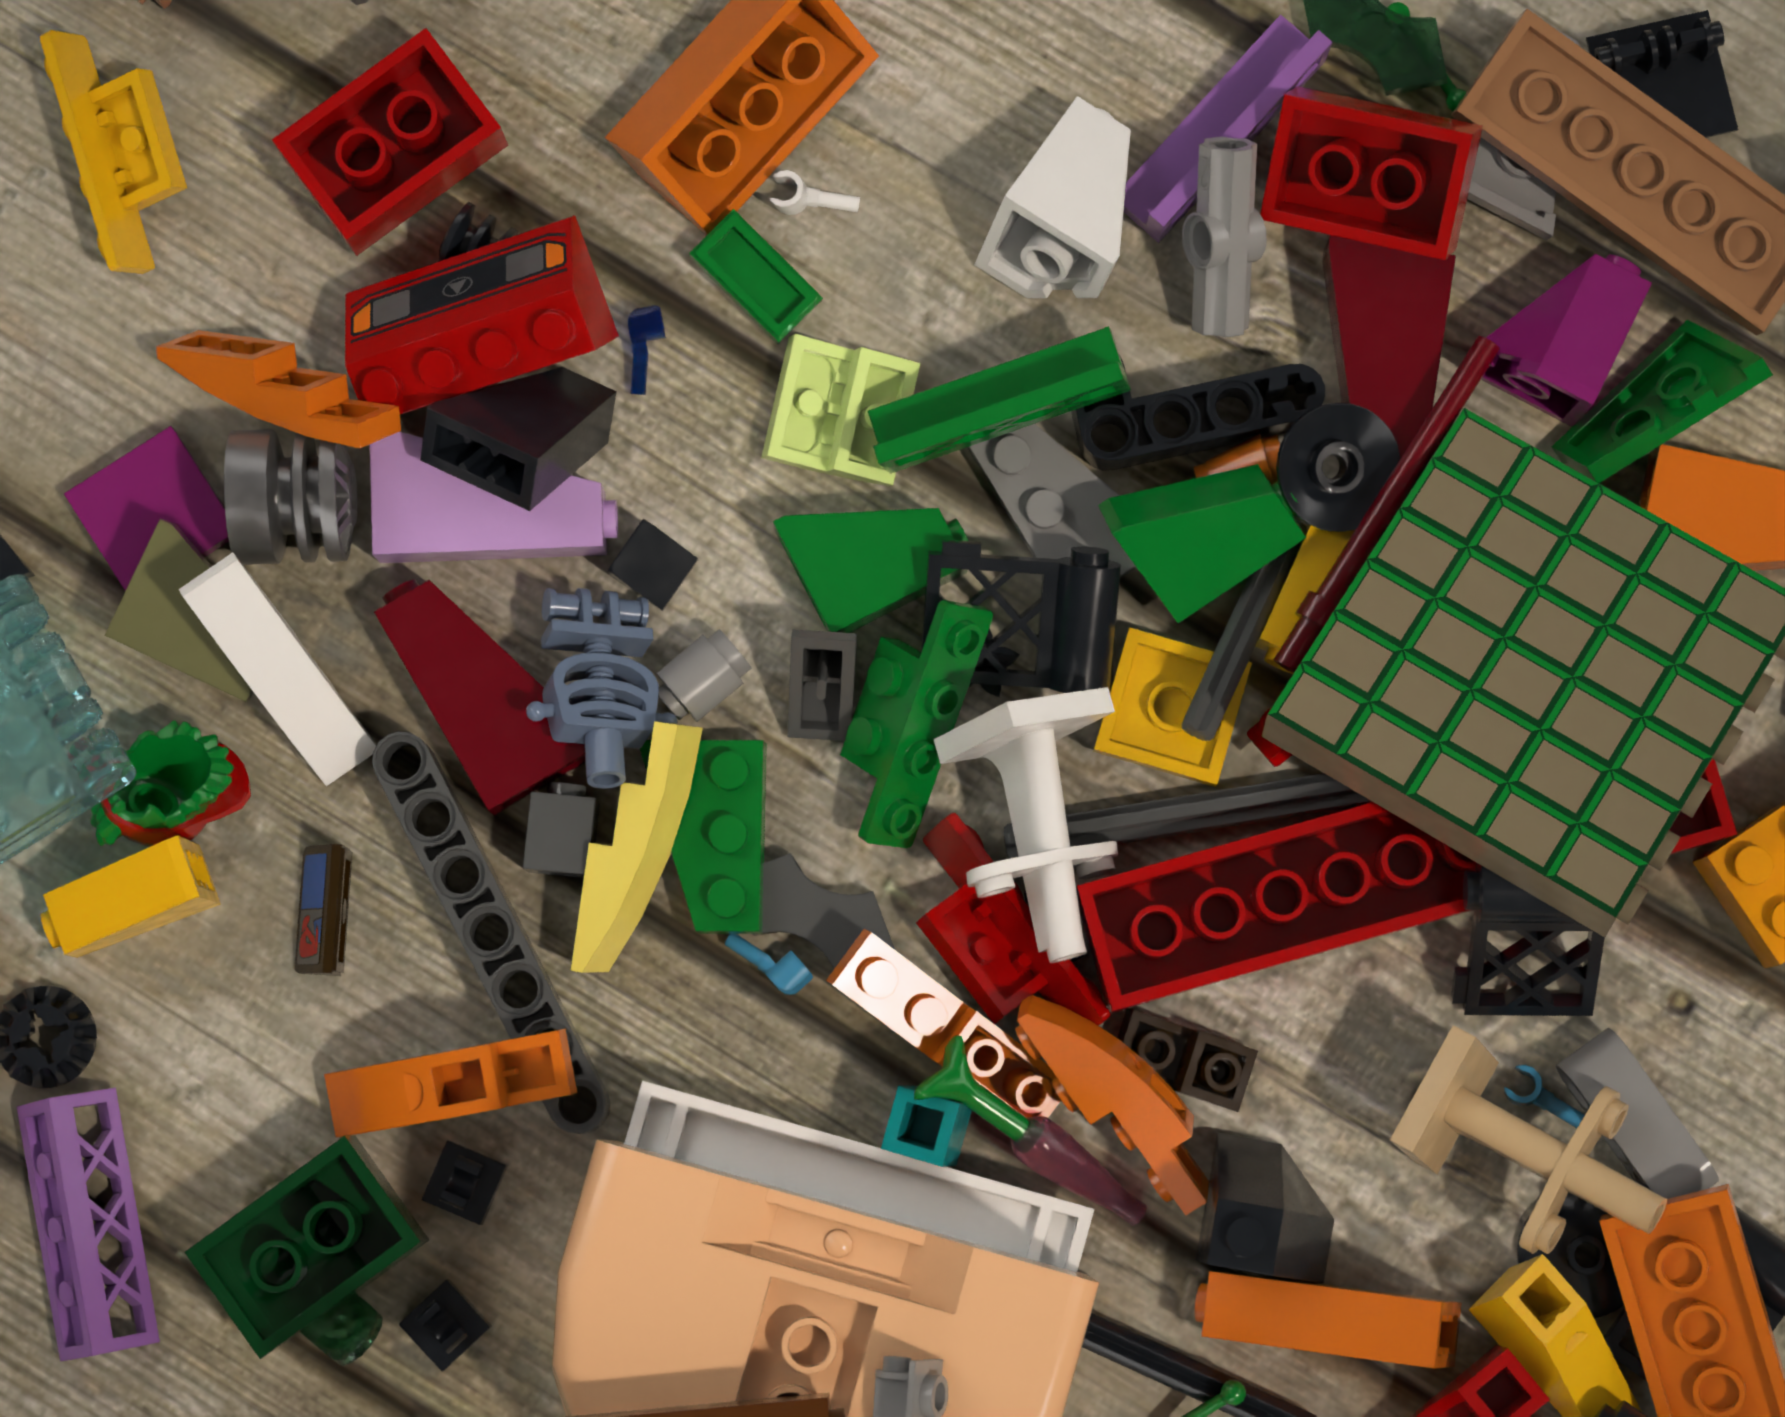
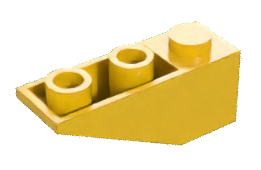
M1543 1254L1508 1268L1468 1309L1500 1346L1506 1347L1512 1352L1549 1397V1402L1562 1417H1595L1605 1403L1616 1409L1623 1400L1641 1411L1588 1305Z

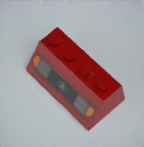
M575 215L345 294V367L357 399L399 406L400 415L431 405L437 401L455 397L595 351L619 337Z

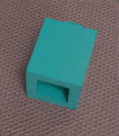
M898 1086L881 1149L940 1167L957 1165L972 1110L963 1103L949 1099L929 1098L914 1100V1091L918 1086Z

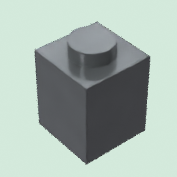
M548 782L547 793L531 792L523 869L528 873L584 878L589 843H596L600 803L596 798L585 797L586 786Z

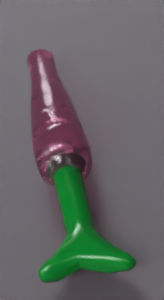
M955 1035L950 1039L945 1047L943 1068L927 1077L915 1089L914 1100L942 1098L963 1103L970 1110L1011 1138L1012 1150L1017 1159L1034 1172L1070 1192L1112 1211L1132 1226L1140 1222L1146 1213V1204L1129 1193L1105 1167L1100 1165V1162L1061 1126L1045 1116L1024 1117L980 1085L974 1079L968 1066L962 1036Z

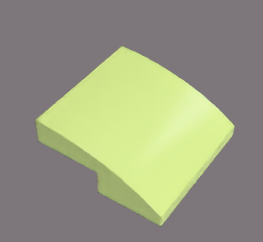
M799 334L789 336L761 458L838 477L892 486L896 472L890 474L878 463L873 448L878 442L868 410L914 395L921 363L864 347L853 350Z

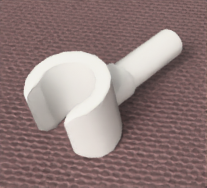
M789 170L779 171L773 176L774 180L779 184L797 186V192L790 200L782 201L770 198L773 205L783 214L796 215L807 206H820L858 213L860 197L820 191V189L807 187L795 172Z

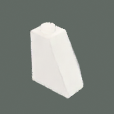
M1077 96L1004 196L974 265L1026 298H1047L1052 290H1072L1076 298H1097L1120 256L1131 129L1115 120L1105 110L1096 108Z

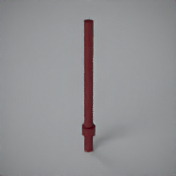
M1480 335L1477 337L1316 593L1309 591L1298 607L1295 614L1299 617V620L1273 659L1284 669L1292 673L1296 671L1500 350L1499 346L1491 340Z

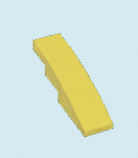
M654 721L645 784L627 782L621 784L613 844L589 843L571 971L581 973L609 972L641 920L670 857L690 794L703 728Z

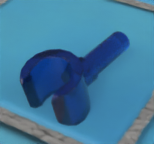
M657 305L637 308L630 313L628 318V329L632 343L631 353H633L630 394L646 395L649 357L647 342L666 338L661 308Z

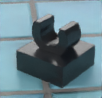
M447 1140L421 1200L478 1225H483L508 1165Z
M446 1279L399 1323L402 1329L442 1372L492 1327L450 1279Z

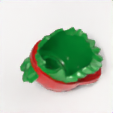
M175 720L171 721L157 733L147 730L138 735L129 750L118 753L115 764L104 777L100 799L91 807L92 816L90 822L96 828L97 843L100 846L104 844L111 846L121 836L148 847L177 835L187 840H192L204 829L207 823L221 819L244 807L251 797L250 780L243 762L231 749L224 744L218 743V736L215 734L202 737L201 731L197 727H192L186 721L179 724Z

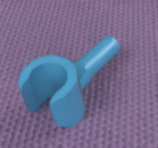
M730 934L725 941V946L757 966L786 995L796 994L813 979L812 973L792 950L775 963L768 954L738 934Z
M1527 1065L1515 1067L1518 1072L1533 1079L1535 1090L1526 1097H1520L1513 1093L1512 1090L1504 1087V1093L1512 1104L1517 1106L1535 1104L1573 1127L1577 1128L1585 1116L1583 1113L1543 1088L1542 1079L1533 1067Z

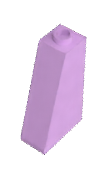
M397 432L370 444L372 555L380 564L607 555V538H618L617 500H606V493L600 482L571 475L537 506L528 511L420 461L423 442L421 437Z

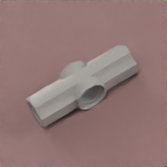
M1213 137L1206 138L1204 143L1199 144L1197 210L1188 215L1183 224L1182 243L1185 255L1189 263L1194 267L1192 330L1202 335H1214L1225 338L1244 335V330L1249 328L1252 262H1256L1262 257L1267 238L1263 218L1254 207L1257 143L1246 138Z

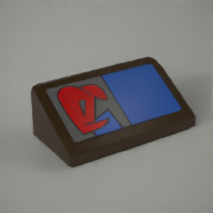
M341 844L308 846L303 852L295 955V971L299 974L341 976V973H344L353 852Z

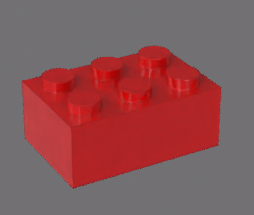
M427 28L409 39L272 139L285 162L356 256L508 146L501 126Z
M1297 86L1284 94L1260 214L1264 221L1447 260L1457 248L1483 125Z

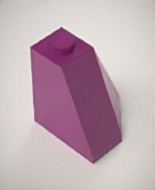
M1594 254L1486 337L1498 345L1500 350L1481 380L1573 427L1594 404L1652 283L1640 277V268L1632 262L1612 254L1607 255L1606 259Z

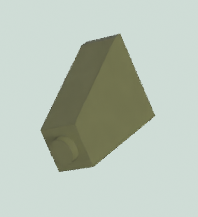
M160 519L104 636L247 702L253 694L252 689L178 590L208 570L212 565L178 525L166 519Z

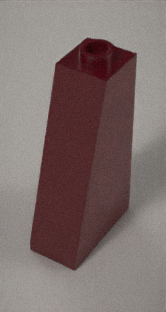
M1330 235L1324 248L1322 264L1341 403L1358 405L1376 414L1391 430L1397 442L1401 459L1433 408L1456 255H1450L1447 260H1441Z
M412 579L396 586L382 597L386 605L377 609L374 613L489 812L494 816L531 795V792H536L547 786L548 782H553L586 763L585 744L556 742L551 736L547 717L541 721H532L527 717L526 708L531 702L539 701L543 703L542 693L544 687L433 582L428 580L419 585L416 579Z

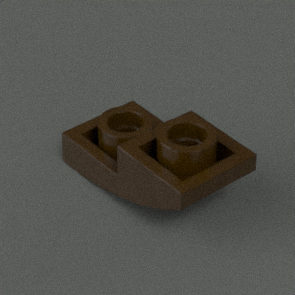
M1126 1009L1117 1038L1144 1059L1175 1092L1239 1112L1257 1057V1050L1135 1009Z

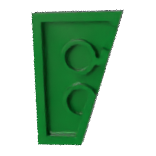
M1687 319L1551 447L1563 464L1600 483L1773 376L1763 357Z
M646 740L642 748H639L646 771L651 740ZM700 740L690 794L671 850L695 931L699 934H763V863L765 850L767 743L764 740Z

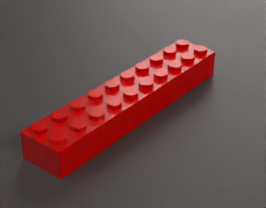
M1713 759L1701 777L1712 783L1694 816L1691 818L1680 812L1670 828L1671 832L1680 836L1670 855L1737 835L1719 771ZM1371 802L1077 885L1076 889L1080 915L1106 1006L1110 1013L1474 911L1464 909L1463 876L1465 870H1475L1476 862L1378 804Z

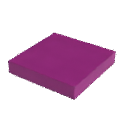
M169 426L64 493L125 591L160 519H166L178 525L204 557L229 542L225 507L172 426Z

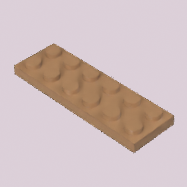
M1529 9L1523 11L1451 116L1459 121L1483 125L1481 137L1754 335L1757 336L1764 333L1785 302V195Z

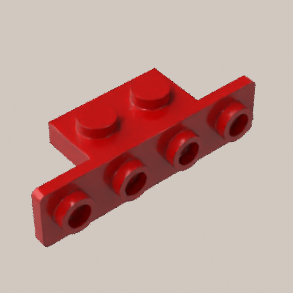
M952 812L923 837L926 847L959 889L923 915L916 924L993 1024H996L1017 1008L1021 1001L1038 991L1045 1000L1063 1006L1094 1022L1097 1026L1111 1016L1109 1009L1102 1001L1098 988L1092 981L1081 975L1070 959L1050 963L1046 951L1038 952L1030 909L1016 883L1014 889L983 898L977 897L975 887H968L966 872L994 862L984 850L983 842L973 828L964 824L960 817Z

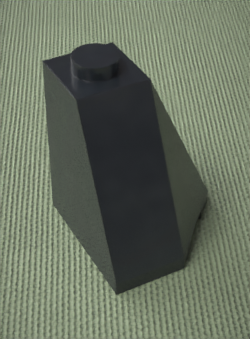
M1217 1133L1209 1178L1208 1199L1204 1208L1196 1260L1209 1265L1324 1283L1334 1218L1288 1152L1279 1143Z

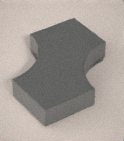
M791 853L763 863V934L781 932L804 938L823 952L833 969L864 928L895 950L874 891L848 895L826 890L816 885L804 875Z

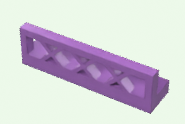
M1280 14L1126 182L1124 213L1155 241L1160 243L1197 202L1199 144L1204 143L1206 138L1222 136L1246 138L1253 141L1281 111L1284 94L1297 86L1303 87L1325 63L1333 42L1320 30L1308 39Z
M116 1088L51 1097L17 1106L60 1362L160 1342ZM97 1105L102 1132L93 1146L78 1135L73 1108ZM95 1167L106 1175L111 1182L113 1195L104 1210L90 1200L88 1196L86 1182ZM106 1231L119 1240L122 1245L124 1259L115 1274L102 1265L99 1259L97 1246ZM119 1295L133 1308L137 1333L113 1338L109 1309Z

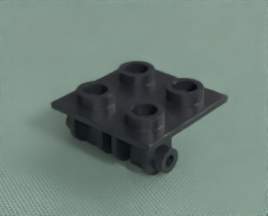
M1708 10L1586 37L1589 54L1705 138L1739 130L1718 47L1723 46L1725 41L1723 28L1720 21L1711 22Z

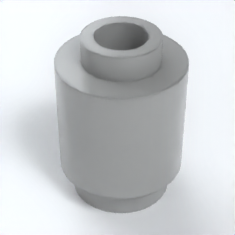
M719 629L708 639L701 635L656 673L664 683L659 687L658 697L678 720H681L689 713L698 722L744 684L741 677L752 668L733 643Z

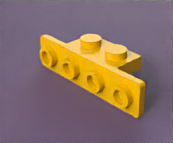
M50 30L40 35V42L45 55L44 67L47 76L53 83L62 112V128L73 149L80 173V188L84 197L88 200L98 233L97 245L99 251L111 271L145 274L155 269V264L139 211L187 189L152 70L136 68L101 85L86 37Z

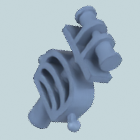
M547 588L542 599V618L550 623L541 636L542 649L584 653L565 658L558 663L543 689V703L539 701L531 702L526 708L527 717L532 721H541L547 717L551 736L556 742L585 744L587 783L590 786L603 789L620 786L626 780L624 747L642 748L653 731L654 721L678 724L674 714L670 712L663 714L657 712L659 684L652 671L635 660L623 657L642 658L653 641V628H646L649 617L648 599L644 597H638L637 600L619 599L617 592L605 591L599 603L592 602L589 589L578 588L575 594L556 593L555 589ZM593 616L599 617V623H593ZM577 680L568 685L565 684L568 681Z

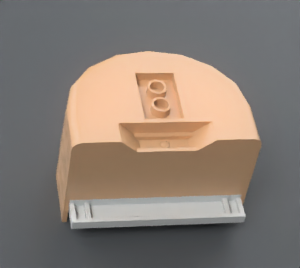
M642 1081L625 1142L596 1139L558 1270L552 1369L566 1416L829 1393L831 1409L844 1408L845 1417H873L876 1369H883L884 1356L909 1357L911 1360L943 1359L942 1376L946 1378L948 1384V1402L946 1410L941 1417H1063L1100 1283L1089 1275L1078 1272L1094 1209L949 1167H940L875 1146Z

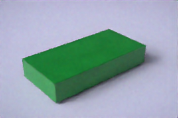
M734 209L689 253V257L777 345L823 300V297Z

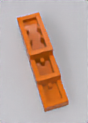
M197 330L156 346L157 359L204 391L255 418L306 437L361 449L401 431L399 406L349 399L346 374L297 368L295 343Z

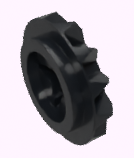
M38 986L24 989L10 1001L3 1004L2 1012L0 1013V1063L8 1072L9 1077L33 1088H54L69 1083L85 1070L95 1052L97 1030L91 1011L78 996L60 987ZM34 1012H36L38 1018L42 1019L45 1026L64 1027L68 1025L69 1027L68 1030L60 1032V1036L51 1041L53 1063L49 1055H45L41 1047H20V1043L27 1041V1037L35 1033L34 1022L36 1019Z

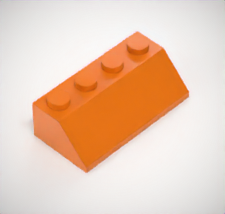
M731 0L604 138L647 184L705 235H708L733 209L737 212L873 64L879 55L834 0Z

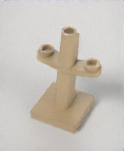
M1453 1025L1392 1134L1390 1141L1416 1164L1438 1175L1458 1136L1462 1135L1547 1180L1523 1229L1519 1242L1521 1248L1532 1254L1538 1250L1549 1254L1557 1245L1566 1225V1219L1558 1216L1568 1192L1637 1230H1642L1648 1234L1651 1233L1663 1215L1667 1199L1589 1157L1600 1137L1603 1135L1608 1139H1612L1626 1118L1629 1105L1620 1101V1093L1608 1086L1602 1088L1569 1143L1566 1144L1480 1097L1499 1062L1475 1036Z

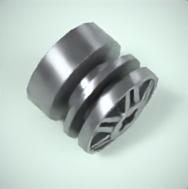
M273 429L231 431L227 438L224 463V502L231 553L233 552L243 565L280 564L285 552L287 534H295L301 559L305 563L315 562L319 553L320 533H322L327 558L331 562L347 561L350 555L352 532L357 520L356 474L354 464L348 453V446L320 440L319 456H317L314 438L296 433L291 457L284 458L280 440Z

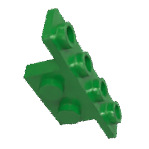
M948 600L940 601L922 652L901 640L886 637L880 638L840 753L842 757L877 778L858 832L859 838L868 844L910 848L913 845L941 767L934 739L953 730L993 619V613L982 606Z

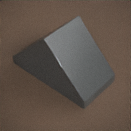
M792 629L787 737L845 741L848 727L853 718L858 645L856 633Z

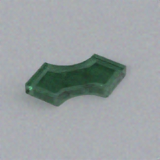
M1303 0L1310 38L1320 30L1333 42L1331 48L1348 51L1364 60L1380 79L1385 96L1448 84L1436 18L1407 17L1388 9L1379 0Z

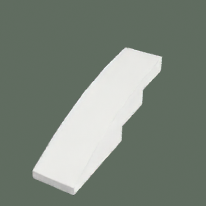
M233 552L178 589L267 711L326 786L373 755L376 744L368 732L344 703L333 684L303 647L293 629Z

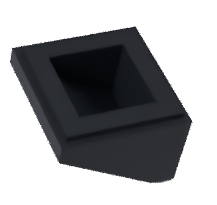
M643 519L609 567L608 572L612 578L640 597L648 599L649 603L663 611L697 563L698 558L656 526Z

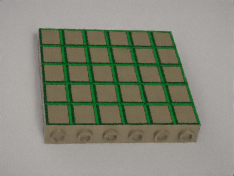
M1464 408L1267 714L1262 737L1594 932L1606 937L1616 918L1627 925L1630 923L1649 890L1637 884L1648 865L1661 871L1672 853L1680 836L1671 832L1670 828L1679 813L1682 812L1692 818L1709 791L1712 783L1701 777L1711 760L1713 759L1724 765L1744 732L1733 725L1742 708L1745 707L1755 713L1775 679L1765 674L1764 671L1773 656L1775 655L1785 661V588Z

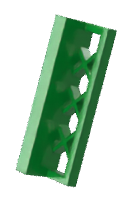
M1108 326L868 410L878 442L873 448L879 465L892 474L1130 391L1131 388L1112 331Z

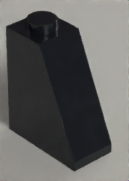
M564 367L434 402L427 408L420 461L531 511L608 444L617 391Z

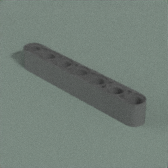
M400 731L388 734L378 742L373 751L372 764L375 774L510 1039L539 1034L549 1029H566L576 1087L585 1086L590 1089L597 1101L593 1117L581 1124H575L565 1116L562 1108L565 1096L542 1100L554 1123L564 1131L577 1134L596 1131L605 1123L610 1113L611 1102L608 1092L440 763L431 748L414 734ZM403 747H414L419 751L421 757L420 768L417 773L411 778L404 780L393 778L389 769V762L393 753ZM432 803H443L449 810V825L440 835L433 837L424 836L418 827V816L421 810ZM462 859L473 860L479 870V880L476 886L463 894L453 893L448 887L446 880L450 866ZM501 916L507 923L509 930L506 942L499 949L493 951L482 950L477 944L475 937L478 924L486 917ZM525 972L530 973L536 980L538 986L537 996L529 1006L521 1009L514 1008L506 1001L504 994L505 985L514 974Z

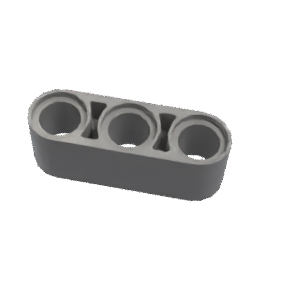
M1605 1029L1556 1064V1069L1561 1079L1585 1113L1597 1094L1605 1086L1619 1092L1620 1101L1629 1105L1626 1118L1617 1134L1612 1139H1608L1603 1135L1602 1137L1635 1182L1666 1199L1709 1189L1719 1182V1177L1705 1154L1634 1055L1612 1029Z

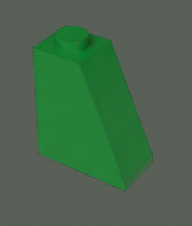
M1258 464L1111 497L1098 505L1112 535L1177 623H1180L1306 538L1294 518L1295 514L1281 494L1278 481L1272 484Z
M939 508L785 515L773 521L774 530L827 632L851 633L922 597L926 591L928 551L941 552L942 540L969 541L959 521L955 518L946 523ZM941 568L940 587L967 573V570Z

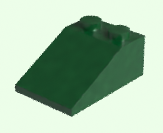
M344 1135L185 1251V1254L259 1359H262L379 1278L428 1242L429 1238L355 1135Z

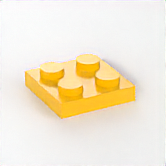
M1129 627L1110 690L1115 712L1102 718L1093 752L1216 787L1252 662L1247 663L1214 738L1210 741H1203L1187 734L1182 729V722L1214 651Z

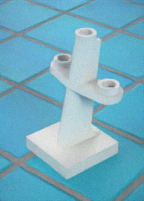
M1108 687L1005 702L934 739L940 764L987 758L999 770L1004 784L1019 857L992 862L966 872L968 887H975L978 898H983L1014 889L1015 883L1013 878L1023 876L1038 952L1046 951L1050 963L1069 960L1087 953L1083 939L1074 869H1076L1079 880L1100 876L1116 869L1113 858L1118 856L1116 841L1070 847L1055 742L1115 712Z

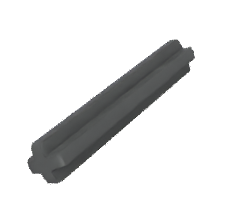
M1296 520L1300 528L1302 529L1303 533L1306 534V525L1303 522ZM1302 541L1248 577L1182 722V729L1187 734L1203 741H1210L1214 738Z

